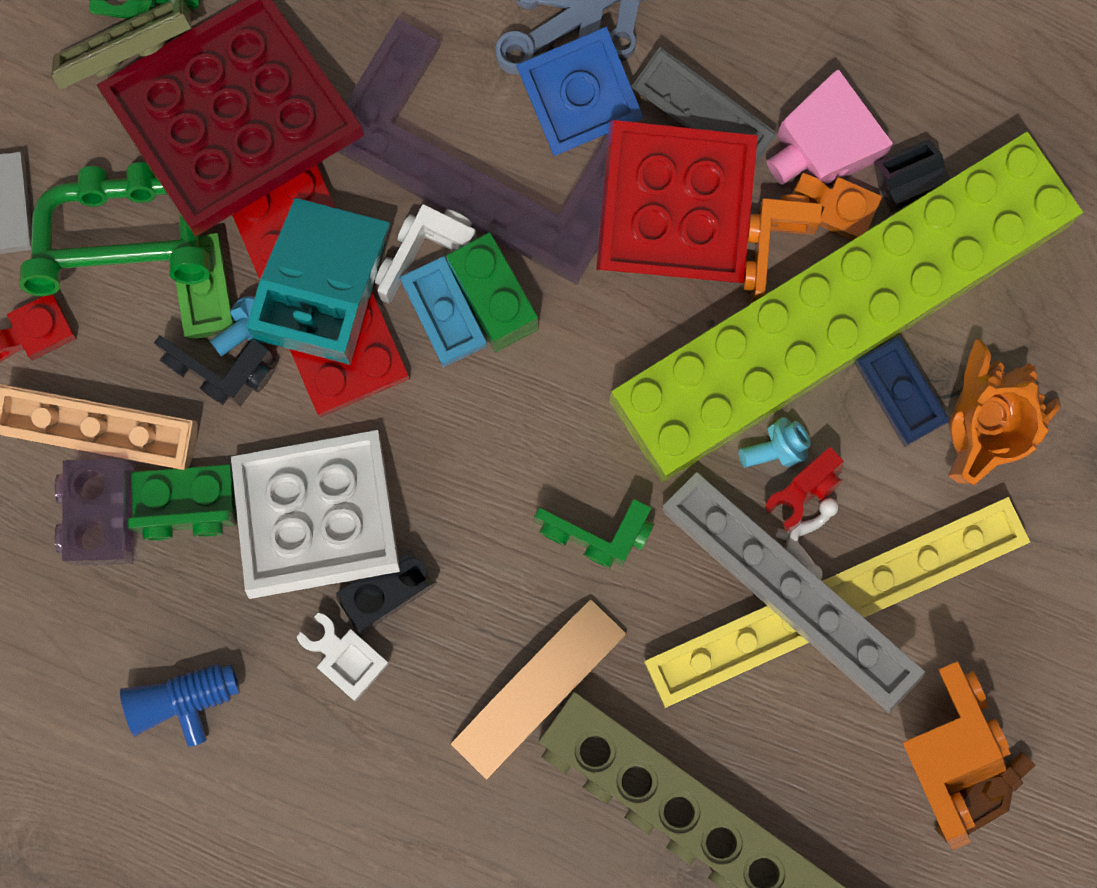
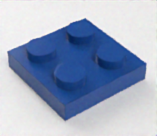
M607 27L516 65L553 156L608 134L609 123L612 120L636 122L644 118Z

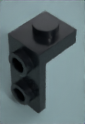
M161 335L154 342L160 351L164 353L159 360L161 363L183 378L188 371L204 381L199 389L221 405H224L230 399L241 407L253 390L258 393L266 386L274 373V368L271 367L275 361L274 357L268 349L254 339L251 340L223 379Z

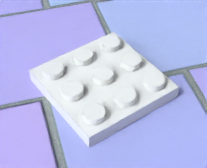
M378 430L231 456L244 586L249 599L400 572L382 444Z

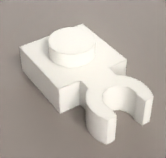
M317 613L315 619L325 628L323 638L314 642L300 632L297 639L305 649L312 652H322L326 655L317 668L351 699L357 701L390 663L351 629L342 639L338 638L333 621L326 615Z

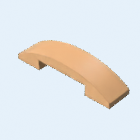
M590 599L488 703L451 745L487 780L627 634Z

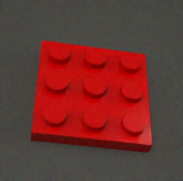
M618 120L610 121L596 270L744 283L758 135Z

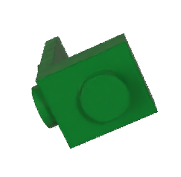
M633 499L611 543L541 508H538L534 516V522L542 526L539 534L562 546H566L568 540H571L585 547L586 550L583 556L608 569L611 568L613 562L623 567L632 547L642 551L655 525L646 520L651 507Z

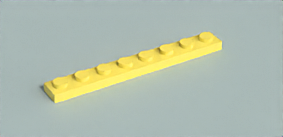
M1009 497L822 582L865 618L1030 543V540ZM765 606L644 661V664L664 708L809 642L770 607Z

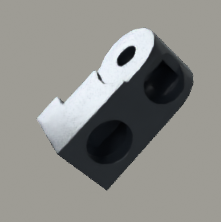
M412 549L398 557L400 572L358 579L336 592L338 603L359 637L372 630L378 623L425 594L437 584L416 549Z

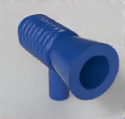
M217 663L214 666H208V668H201V671L197 669L194 673L191 671L187 675L184 673L181 676H175L174 679L168 678L166 683L120 688V699L127 724L134 737L174 716H178L187 746L192 747L207 741L198 710L202 711L204 708H210V706L221 705L224 701L226 703L230 702L231 696L240 693V688L232 664L222 667L221 664Z

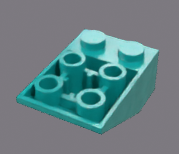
M294 198L260 278L246 326L252 337L261 342L351 365L390 228V222Z

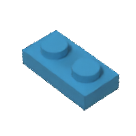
M444 256L400 277L401 283L443 368L487 347L486 340Z

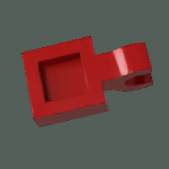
M53 294L42 296L7 314L13 327L0 330V362L23 349L31 361L76 339Z
M829 447L800 472L786 489L773 494L768 499L765 510L771 513L779 505L789 506L793 510V515L784 522L783 529L786 532L796 529L803 518V504L806 505L815 496L820 501L825 499L841 484L842 480L838 476L842 473L843 459Z

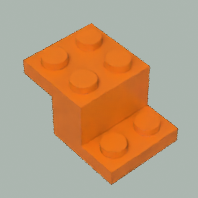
M958 661L938 670L959 718L903 742L932 810L952 850L971 843L966 830L975 827L961 793L958 791L1005 772L1006 767L1003 757L1011 754L1008 749L1009 745L996 718L986 722L981 710L988 708V704L974 671L964 674Z

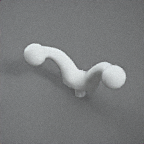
M825 498L820 502V514L817 517L801 521L800 525L790 532L778 528L775 535L776 538L786 540L784 549L820 580L822 579L821 568L815 565L805 549L798 543V539L802 535L819 529L830 517L837 514L838 503L833 498Z

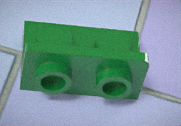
M231 465L191 467L186 470L166 469L131 472L133 518H128V529L137 534L142 533L143 540L173 539V531L190 529L193 530L194 537L223 535V527L236 526L234 482Z

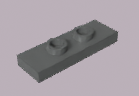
M659 47L631 86L632 89L686 128L758 135L755 164L778 134L661 47Z

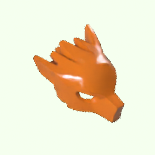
M975 339L964 374L963 390L950 420V435L958 457L948 476L957 483L976 485L997 465L1020 460L1037 449V445L1043 441L1049 431V421L1061 408L1059 398H1054L1044 405L1045 396L1038 391V385L1035 383L1038 374L1035 372L1036 367L1033 364L1028 363L1020 369L1015 368L1011 372L1004 373V364L1002 362L995 361L990 365V350L981 339Z

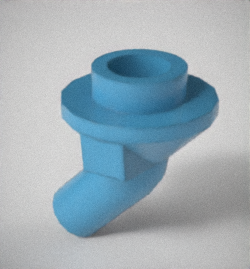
M246 296L239 299L230 311L234 324L210 340L220 356H223L246 339L250 342L254 339L246 328L255 299L254 296Z

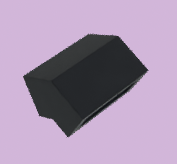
M929 139L874 163L878 187L890 212L917 201L950 180L944 166L942 153Z

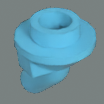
M783 417L767 428L771 441L740 448L738 451L740 463L744 468L777 459L780 460L783 466L791 467L807 460V448L811 446V442L806 430L799 422H791Z

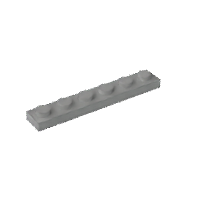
M697 472L662 506L663 513L888 713L924 677L925 671Z

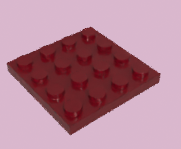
M241 0L167 43L155 53L141 58L97 84L101 95L195 237L364 136L361 124L272 0Z

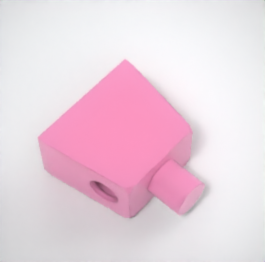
M837 70L781 123L777 136L784 149L768 159L767 166L773 177L782 185L801 172L819 179L825 185H829L837 177L844 178L884 159L893 143L842 73Z

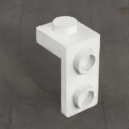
M424 204L421 206L417 216L410 214L404 221L398 235V241L402 242L397 254L394 259L386 257L376 275L375 283L379 285L377 291L380 300L388 304L392 302L401 285L400 277L408 272L425 238L454 252L477 240L476 230L471 228L472 222L455 211L447 209L442 214Z

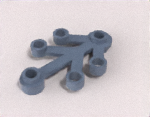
M515 0L518 6L527 10L534 9L540 4L567 10L528 35L519 31H510L503 34L497 41L495 48L496 61L499 67L506 73L519 74L516 65L534 58L536 53L580 26L578 39L599 30L603 11L620 1L616 29L610 32L612 41L617 38H625L629 41L630 46L627 49H616L620 61L627 60L635 52L636 37L633 32L639 2L644 0ZM518 50L523 53L524 58L520 62L513 63L506 56L510 51Z

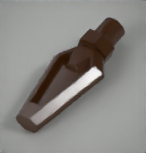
M1020 751L1007 764L1005 763V772L967 787L960 792L975 824V827L966 830L968 835L1009 811L1013 791L1015 792L1023 784L1021 779L1035 767V764L1024 752ZM938 823L935 827V831L948 844L942 832V829Z

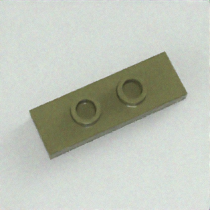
M170 0L55 54L52 62V78L61 90L93 74L97 77L108 75L119 68L122 63L121 61L136 54L148 56L163 47L166 40L191 29L190 10L184 0Z

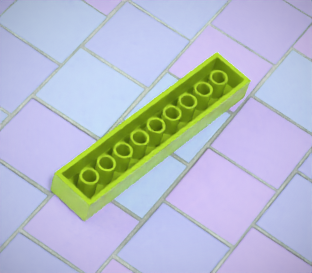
M1027 131L612 390L609 402L663 484L852 365L860 357L887 343L1063 232L1081 216L1083 211Z

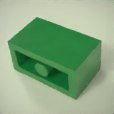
M491 233L446 255L454 278L495 353L538 331V317Z

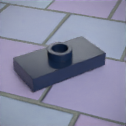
M899 336L854 362L904 447L950 421Z

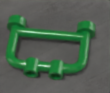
M133 163L127 167L126 178L109 180L108 174L104 169L96 166H87L79 170L78 182L53 186L45 191L37 200L32 218L31 259L24 261L20 265L19 286L21 290L30 295L48 296L59 291L61 269L168 260L169 276L171 279L181 284L193 285L202 283L209 278L210 257L205 250L200 248V234L195 237L181 215L180 240L52 249L53 213L61 204L79 202L88 207H98L104 205L107 199L128 198L136 203H148L153 201L157 195H167L147 163Z

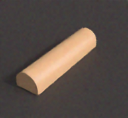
M0 384V435L186 470L191 464L198 433L196 420Z

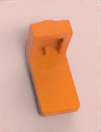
M789 194L781 196L780 200L763 198L758 214L750 213L748 242L755 243L754 261H746L743 290L751 291V304L765 296L770 231L815 235L821 223L822 204L810 203V198L803 195Z

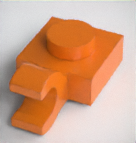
M802 173L792 194L810 198V203L822 204L821 223L819 226L852 241L868 231L882 198L881 195L840 177L836 178L830 189L819 179Z

